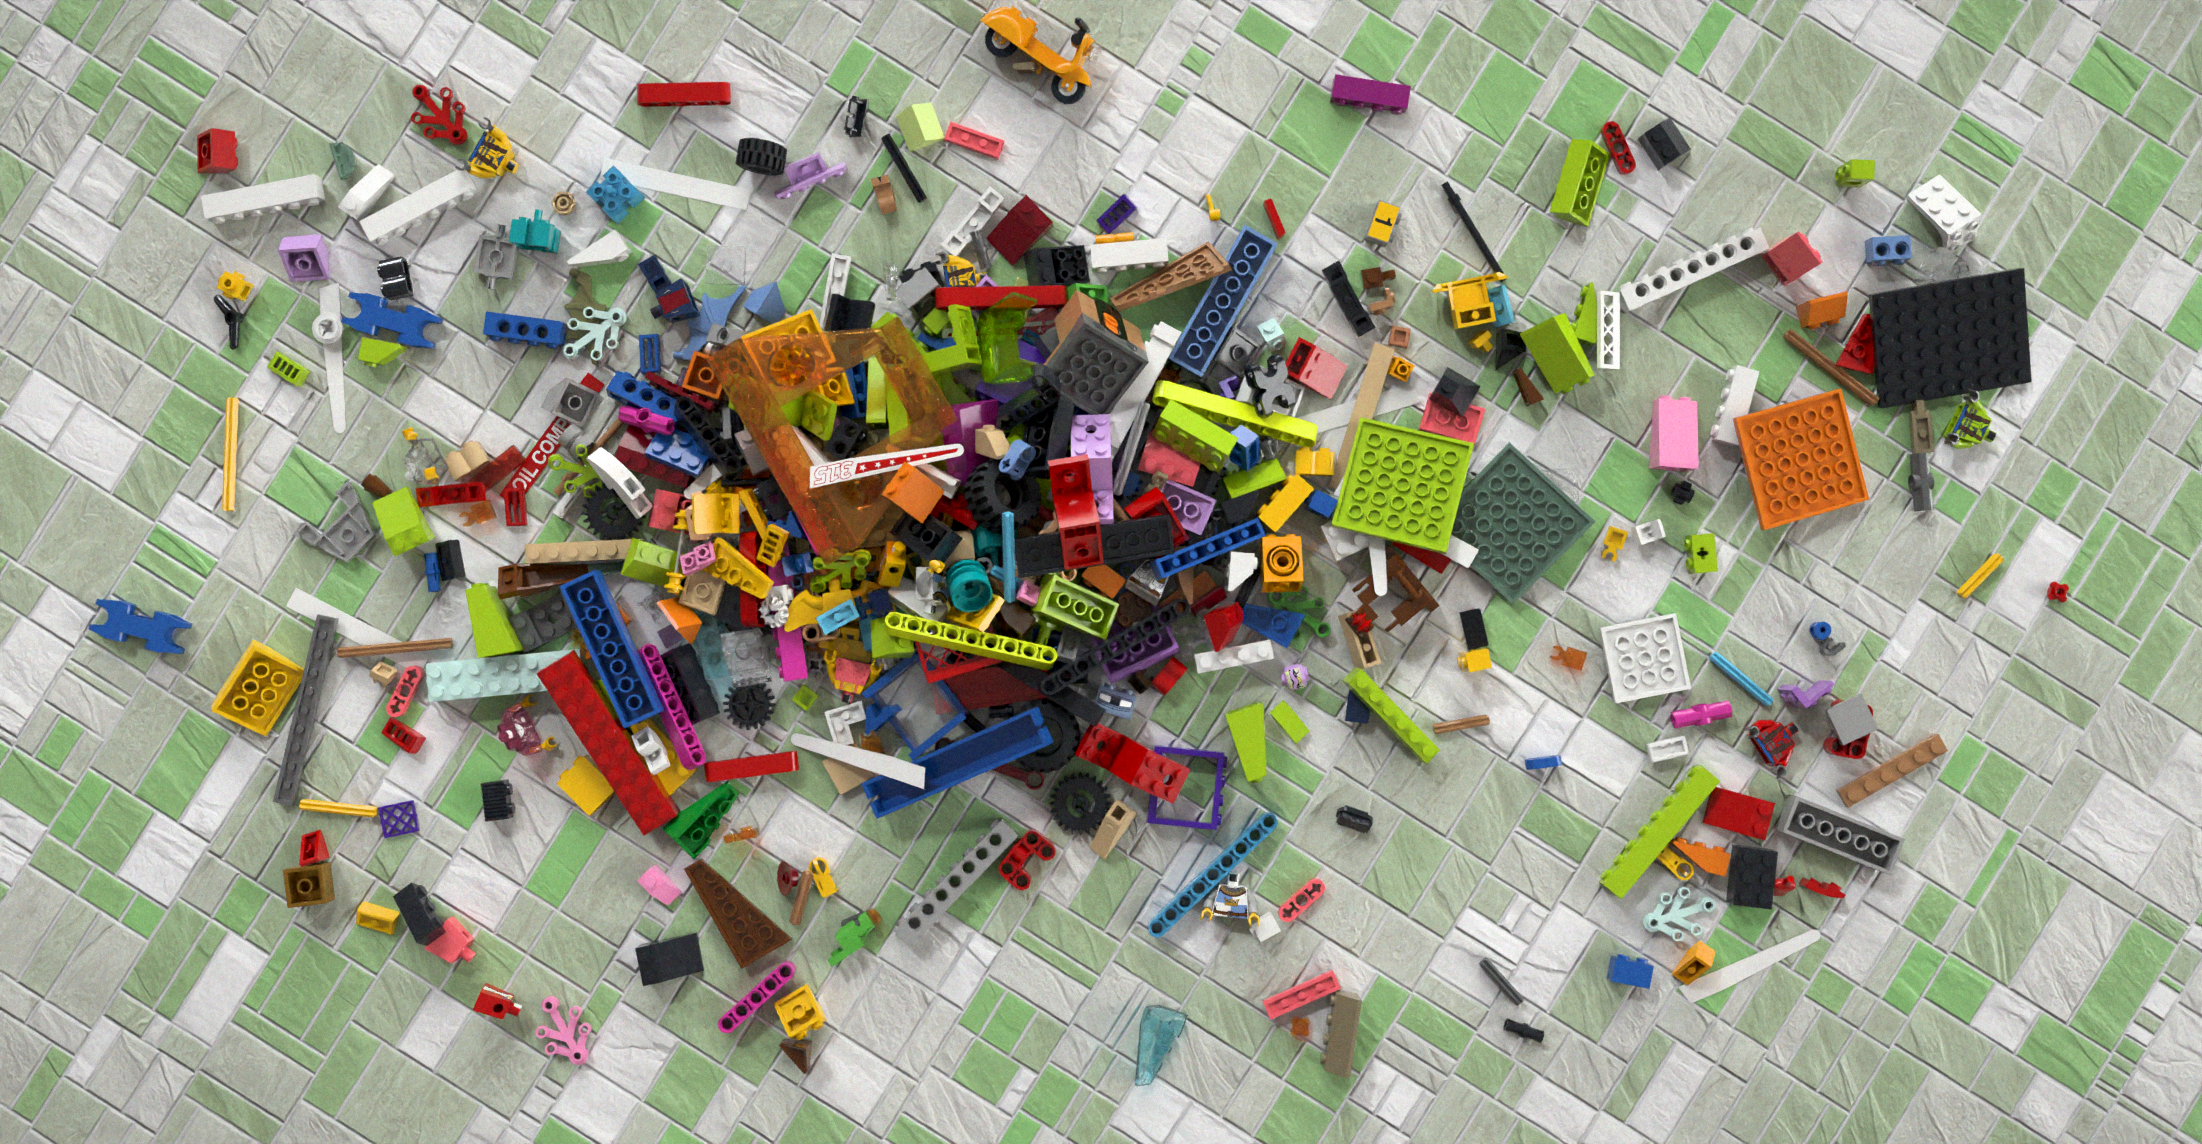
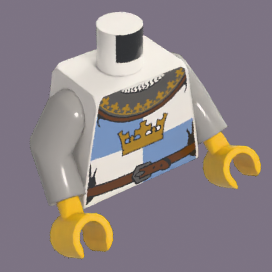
M931 560L929 567L916 568L915 597L917 600L925 602V614L935 615L936 605H945L950 593L946 584L947 573L942 571L945 564L940 560Z
M1229 872L1227 883L1219 882L1218 886H1214L1205 896L1203 911L1200 915L1201 921L1203 916L1207 915L1209 923L1213 915L1248 919L1249 927H1251V921L1255 920L1259 927L1260 918L1257 916V902L1252 892L1245 885L1238 884V873Z

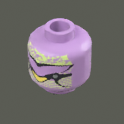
M1300 663L1286 666L1283 670L1284 674L1280 675L1283 686L1287 685L1291 691L1305 688L1307 682L1310 681L1306 666L1303 667Z

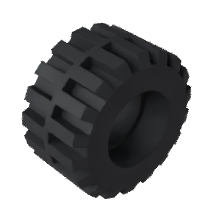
M743 138L739 140L735 164L744 170L758 174L781 175L784 172L787 149L769 140Z

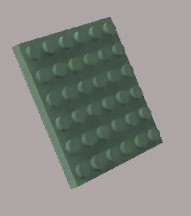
M1508 442L1462 490L1451 535L1479 550L1470 566L1507 600L1514 604L1595 523V520L1517 448Z

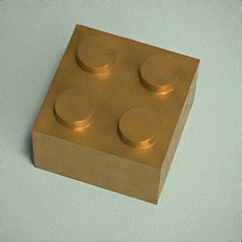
M331 862L310 864L303 867L295 866L283 870L287 908L324 904L335 900Z

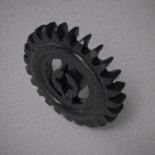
M602 481V488L595 485L596 492L589 490V494L592 497H584L588 504H583L582 507L586 508L587 511L581 514L588 517L583 522H590L587 530L594 528L593 536L600 533V540L604 536H606L607 540H611L612 537L614 540H618L619 537L624 540L626 539V534L633 537L632 530L639 532L636 525L642 526L643 523L639 520L640 518H635L626 504L621 505L613 502L605 507V511L599 512L600 505L604 500L611 497L620 498L613 488L609 490ZM611 506H614V508L618 509L626 507L622 510H619V512H617L616 517L614 514H607L602 516V514L608 513L610 510H612ZM628 510L627 518L619 525H609L602 520L606 517L611 520L619 519L622 517L623 512Z
M1079 772L1078 777L1071 773V779L1064 776L1065 783L1058 781L1060 788L1053 787L1057 794L1050 795L1051 798L1055 799V801L1049 802V805L1055 806V808L1050 810V813H1057L1053 820L1060 819L1058 826L1065 824L1064 831L1072 828V834H1074L1076 829H1078L1079 834L1082 835L1083 829H1085L1087 834H1090L1091 827L1097 831L1096 824L1101 825V819L1105 817L1104 813L1110 810L1106 806L1111 805L1112 802L1106 800L1111 794L1104 793L1108 787L1101 788L1103 781L1101 780L1096 783L1097 776L1089 779V773L1085 777L1082 776L1081 772ZM1078 789L1086 790L1093 796L1095 805L1091 813L1088 810V798L1083 794H1079ZM1070 793L1073 797V810L1077 813H1082L1084 817H1076L1068 811L1066 802ZM1077 798L1080 801H1085L1084 809L1080 806L1076 807Z

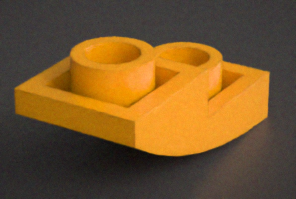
M1393 355L1387 375L1406 383L1415 365Z

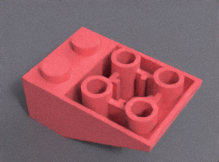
M1799 231L1778 242L1761 255L1784 286L1823 262L1820 259L1819 252L1810 246L1808 238Z
M656 489L647 526L680 533L681 531L673 529V526L678 524V518L675 517V513H679L680 510H686L691 506L692 499H687L682 494Z

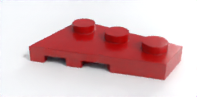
M1870 314L1862 315L1835 366L1864 374H1873L1874 354Z

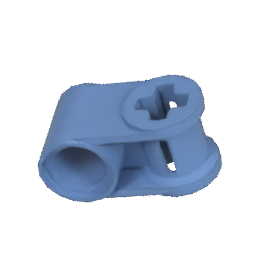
M1022 440L1014 441L1001 460L999 470L1003 473H1008L1013 480H1019L1036 455L1035 448Z

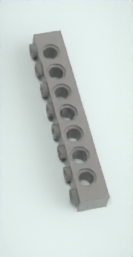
M1003 818L1000 821L996 819L989 826L991 830L988 834L982 833L976 840L978 844L973 849L969 847L962 854L964 858L960 862L956 860L949 867L951 872L946 877L942 875L935 882L937 886L933 890L929 888L922 895L923 901L920 904L914 903L908 910L910 914L906 918L902 916L895 923L897 927L894 932L909 947L935 923L1019 836V833ZM998 835L1001 838V842L993 844L990 837ZM985 849L988 853L987 857L980 858L977 855V850ZM967 862L972 863L974 870L967 872L964 869V864ZM957 876L961 883L957 886L952 885L950 878ZM939 890L945 891L947 898L939 899L937 892ZM925 904H930L933 906L934 911L926 913L923 907ZM917 918L920 921V926L913 927L910 924V919Z

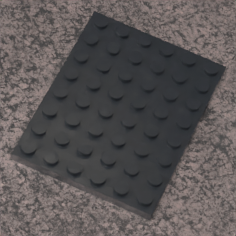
M2024 268L1869 294L1876 390L1879 397L1878 408L1915 403L1916 400L1928 401L1970 393L1969 389L1979 392L2032 382Z

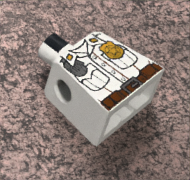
M1146 560L1128 578L1125 588L1157 606L1169 576L1156 581L1149 564L1152 561Z

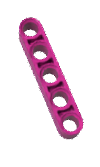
M784 961L721 1017L718 1022L719 1030L723 1033H730L793 977L796 972L795 964L791 961ZM782 967H788L790 975H784L781 970ZM767 981H775L776 987L770 988L767 985ZM753 993H759L762 998L761 1001H756L753 998ZM739 1006H745L747 1013L742 1014L739 1011ZM724 1019H730L733 1023L732 1027L726 1026Z

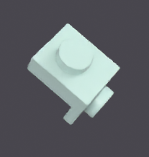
M1274 317L1257 326L1270 352L1278 350L1287 344L1285 335Z

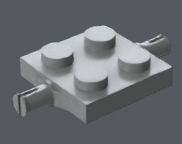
M498 224L496 235L486 236L480 234L473 269L474 273L483 274L488 277L486 288L492 290L495 288L496 279L505 278L513 280L519 249L516 245L510 243L509 239L504 237L506 226Z

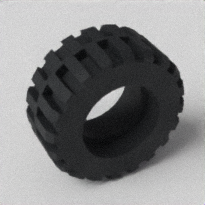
M991 458L975 467L967 477V483H965L964 491H966V494H964L965 501L968 502L967 509L972 512V518L980 522L979 525L981 527H987L988 531L1002 534V513L1010 511L1014 514L1015 531L1030 523L1037 516V511H1039L1041 506L1039 503L1041 501L1039 483L1037 484L1036 477L1023 475L1019 480H1013L1008 473H1003L999 470V464L1002 459ZM995 481L1001 483L1009 492L1011 509L1004 506L997 498L994 488Z
M1043 698L1024 704L1012 716L1014 717L1038 706L1042 717L1054 720L1061 729V743L1054 751L1046 754L1033 751L1015 759L1023 768L1030 769L1036 773H1050L1067 765L1075 756L1080 743V727L1075 715L1056 702Z

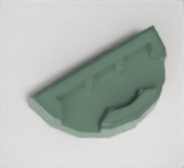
M337 142L329 143L340 180L343 181L349 178L355 170V155L352 150Z

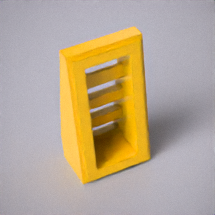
M775 524L768 525L756 559L774 568L790 532ZM772 535H777L779 539L772 537ZM770 540L777 543V545L770 544ZM767 547L775 550L774 553L767 550ZM764 553L771 556L772 560H769L768 558L764 557Z

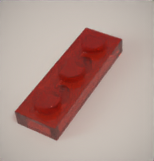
M512 445L468 481L469 483L484 481L486 493L527 460L519 449Z

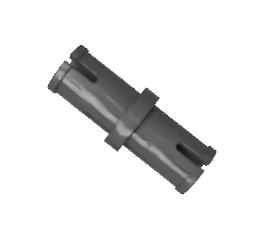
M981 229L976 231L978 239L974 231L969 233L975 248L973 252L977 255L980 270L985 269L983 261H985L987 268L992 267L987 253L988 246H985Z

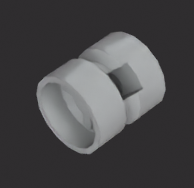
M576 424L570 425L558 438V443L565 449H570L571 454L577 460L581 459L575 452V447L578 444H584L587 452L595 444L592 438L583 435V430ZM580 447L577 451L578 453H583L585 449Z

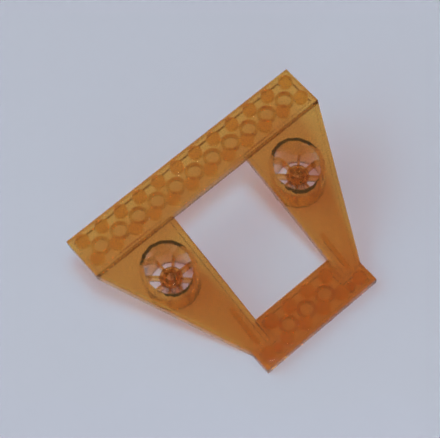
M895 317L880 328L740 338L707 359L826 566L862 544L891 503L882 493L898 470L865 476L860 480L851 479L810 488V467L814 466L781 407L875 355L913 423L852 458L931 447L942 430L958 421V418L899 317ZM794 348H801L800 356L797 355ZM790 353L793 356L791 361L787 360ZM787 363L790 364L789 371L787 369ZM791 373L796 374L795 381L790 376ZM801 375H804L805 380L800 383ZM856 483H859L860 489L858 491L856 489ZM860 492L865 494L864 499L859 495ZM871 494L875 498V501L873 503H869V497Z

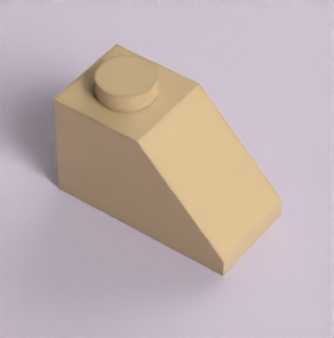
M983 425V428L975 429V452L994 459H1003L1010 449L1003 431L996 429L994 425Z

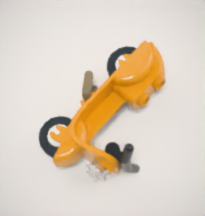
M1013 6L1010 9L1008 7L994 9L980 20L989 27L985 35V44L993 55L1008 57L1018 48L1034 59L1026 63H1014L1013 68L1019 74L1036 73L1039 75L1043 70L1042 66L1055 74L1051 83V90L1059 102L1074 104L1083 97L1086 86L1092 88L1090 77L1082 66L1086 57H1088L1089 61L1097 60L1102 50L1100 49L1101 45L1099 43L1096 44L1095 40L1091 38L1089 34L1090 28L1080 17L1075 18V24L1080 29L1078 33L1071 36V44L1077 48L1072 61L1064 59L1034 38L1038 32V29L1035 27L1037 23L1029 17L1026 20L1020 16L1021 12Z

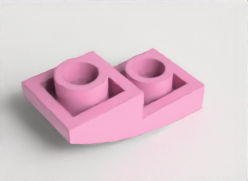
M711 541L694 547L693 552L680 556L684 575L694 574L716 561Z

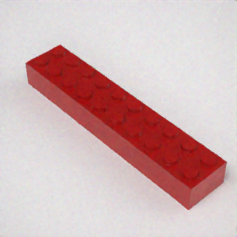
M572 650L536 673L643 836L676 817L680 811L666 792L658 776L650 773L645 757L637 752L631 735L623 727L618 715L575 650Z

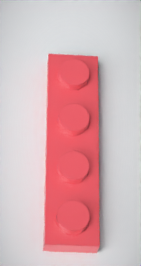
M1330 970L1262 1001L1271 1020L1341 989L1334 971Z

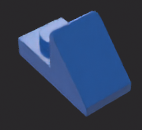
M793 511L789 512L787 522L776 519V522L768 521L767 527L770 524H775L790 532L789 535L808 540Z
M810 552L792 553L781 558L786 577L799 573L814 572Z
M876 703L868 705L866 707V735H871L881 729L902 710L898 704L893 706L887 705L880 709Z

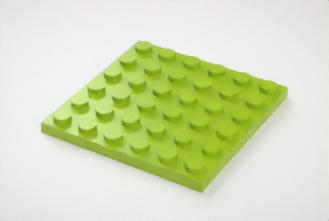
M1360 417L1331 527L1446 554L1474 443Z

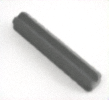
M1485 957L1480 961L1479 965L1515 1005H1520L1524 998L1488 958Z

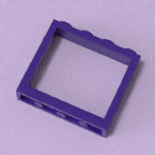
M1155 745L1154 751L1160 755L1162 753L1217 758L1211 823L1156 817L1158 797L1150 794L1147 823L1217 830V825H1221L1222 814H1218L1219 806H1223L1224 795H1220L1221 787L1225 786V776L1222 775L1223 768L1227 767V757L1224 756V752Z

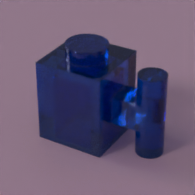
M885 587L865 593L867 602L863 603L861 596L853 598L860 615V620L868 618L866 610L869 609L871 615L878 616V618L887 616L889 614L888 611L893 610Z

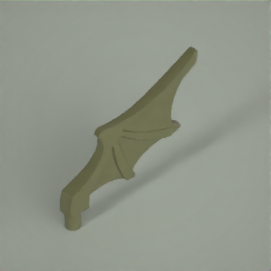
M571 268L569 275L576 278L578 290L573 300L565 305V310L569 311L570 318H576L580 322L600 324L601 318L594 317L593 319H588L583 315V310L586 307H592L594 310L606 311V304L602 305L595 301L592 295V278L587 273ZM592 310L587 311V316L593 314ZM576 321L571 323L572 328L577 326ZM569 328L565 335V341L569 339L578 341L590 331L581 329L574 331ZM596 338L585 345L590 354L594 350ZM598 352L594 353L595 358H598ZM591 358L592 364L598 367L599 362Z

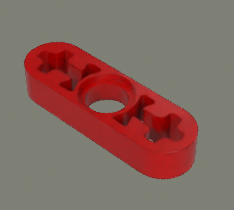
M1609 121L1601 128V136L1617 171L1622 175H1628L1636 167L1635 159L1620 126L1614 121ZM1608 126L1610 129H1614V132L1612 134H1607L1606 130L1608 129ZM1618 136L1619 139H1615L1612 143L1610 142L1613 137L1616 138ZM1614 144H1621L1623 152L1616 153L1613 149ZM1624 154H1626L1624 158L1618 160L1619 157H1622ZM1624 161L1630 164L1628 169L1622 167Z

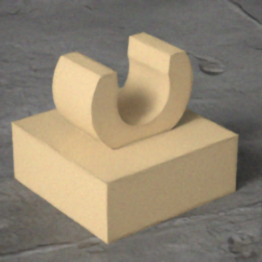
M379 662L370 671L369 677L373 678L374 683L382 682V687L385 688L397 675L398 669L384 662Z

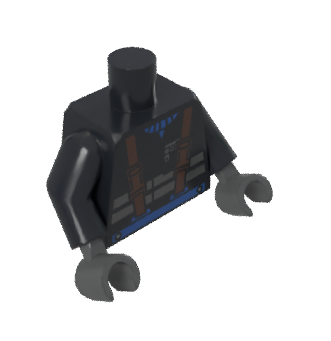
M1217 508L1212 511L1202 536L1187 530V535L1190 539L1179 546L1188 547L1219 534L1218 520L1224 519V516L1219 517L1218 511L1223 509ZM1218 555L1201 562V564L1226 568L1227 566L1222 565L1221 561L1228 558Z

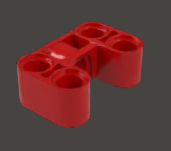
M1835 700L1831 703L1830 707L1844 700ZM1867 705L1873 717V709ZM1870 733L1845 745H1841L1838 738L1829 737L1823 743L1824 751L1832 755L1861 759L1866 754ZM1834 742H1837L1838 748L1834 751L1832 745ZM1855 745L1856 748H1857V751H1856V753L1853 755L1852 752H1851V749H1852V747Z
M1036 829L1028 830L1013 845L999 865L1000 875L1018 890H1026L1031 883L1030 874L1022 868V865L1031 854L1035 853L1041 859L1049 861L1054 858L1056 853L1055 845ZM1035 834L1038 837V841L1030 843L1027 840V836ZM1049 846L1053 852L1051 855L1046 856L1042 853V848ZM1005 863H1009L1012 865L1013 870L1009 873L1004 872L1002 866ZM1025 876L1028 882L1025 885H1020L1017 882V878Z

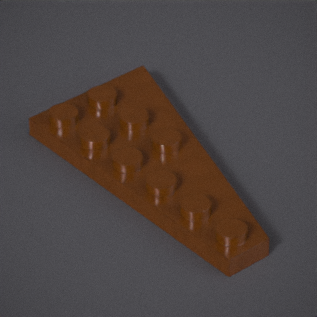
M702 858L684 868L741 969L793 939Z

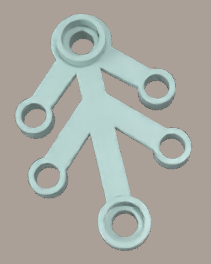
M586 307L583 310V315L588 319H593L594 317L606 319L601 324L580 322L576 318L569 319L568 327L574 331L581 329L590 332L574 344H566L562 350L563 355L570 360L576 359L579 356V350L596 338L594 350L591 351L590 355L595 361L602 360L605 331L610 327L611 336L607 339L606 345L611 350L617 349L619 346V328L627 320V315L621 308H613L609 312L594 310L592 307ZM588 310L593 311L591 316H587ZM615 314L620 315V318L618 320H614L613 317ZM576 321L577 326L572 328L571 323ZM612 340L616 342L614 347L609 345ZM568 348L573 349L572 354H567ZM595 352H600L599 358L594 357Z
M1682 886L1678 888L1677 896L1669 912L1661 915L1665 905L1672 902V896L1667 892H1663L1659 895V902L1653 913H1648L1644 916L1643 926L1649 932L1660 930L1670 935L1673 940L1682 941L1684 933L1681 930H1673L1663 924L1672 921L1688 929L1691 934L1698 936L1703 931L1702 927L1682 917L1701 911L1710 913L1716 907L1715 901L1710 897L1704 896L1699 899L1698 904L1680 909L1684 899L1689 898L1691 894L1687 887ZM1683 889L1687 891L1685 896L1681 895ZM1668 895V900L1664 902L1663 897ZM1707 902L1711 903L1710 908L1705 907ZM1655 919L1656 924L1651 926V920ZM1698 926V931L1694 933L1693 928ZM1676 932H1680L1679 938H1675Z

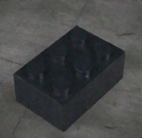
M1732 844L1726 902L1737 906L1772 910L1778 851Z

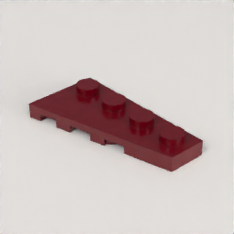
M650 371L647 372L645 378L650 380V385L660 389V386L667 388L666 393L677 397L678 394L689 397L694 403L702 405L700 409L709 414L712 411L718 413L719 405Z

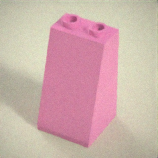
M1660 396V399L1653 401L1649 469L1683 472L1698 469L1697 401H1691L1689 397H1679V400H1672V396Z

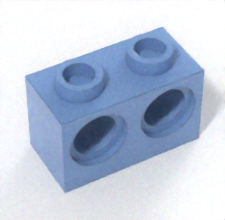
M1910 235L1872 237L1865 240L1866 264L1873 263V266L1886 265V262H1892V265L1905 264L1906 260L1912 258ZM1895 247L1900 249V255L1896 253ZM1876 248L1881 250V256L1876 253Z

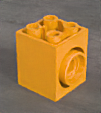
M1270 534L1262 537L1260 545L1262 593L1300 592L1304 581L1301 536L1287 534L1285 537H1277V535Z

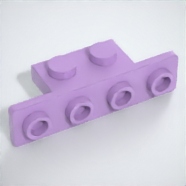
M817 152L788 164L784 169L791 184L774 191L776 199H785L790 197L794 191L802 192L807 190L811 184L816 183L818 185L827 181L826 178L830 176H841L847 170L845 162L827 169L820 153Z

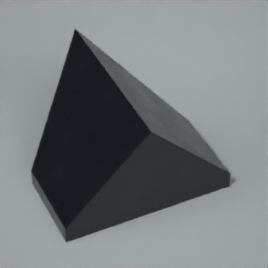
M1501 329L1496 333L1495 371L1521 353L1526 352V344L1520 336L1522 332Z

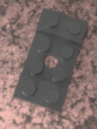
M562 591L540 604L508 618L525 653L532 652L578 628ZM554 612L559 615V620L555 624L550 621V615Z

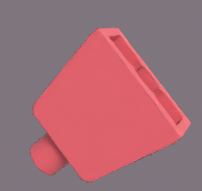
M454 916L450 917L443 925L446 932L424 949L450 963L457 961L460 957L469 963L476 955L475 952L468 948L474 938Z

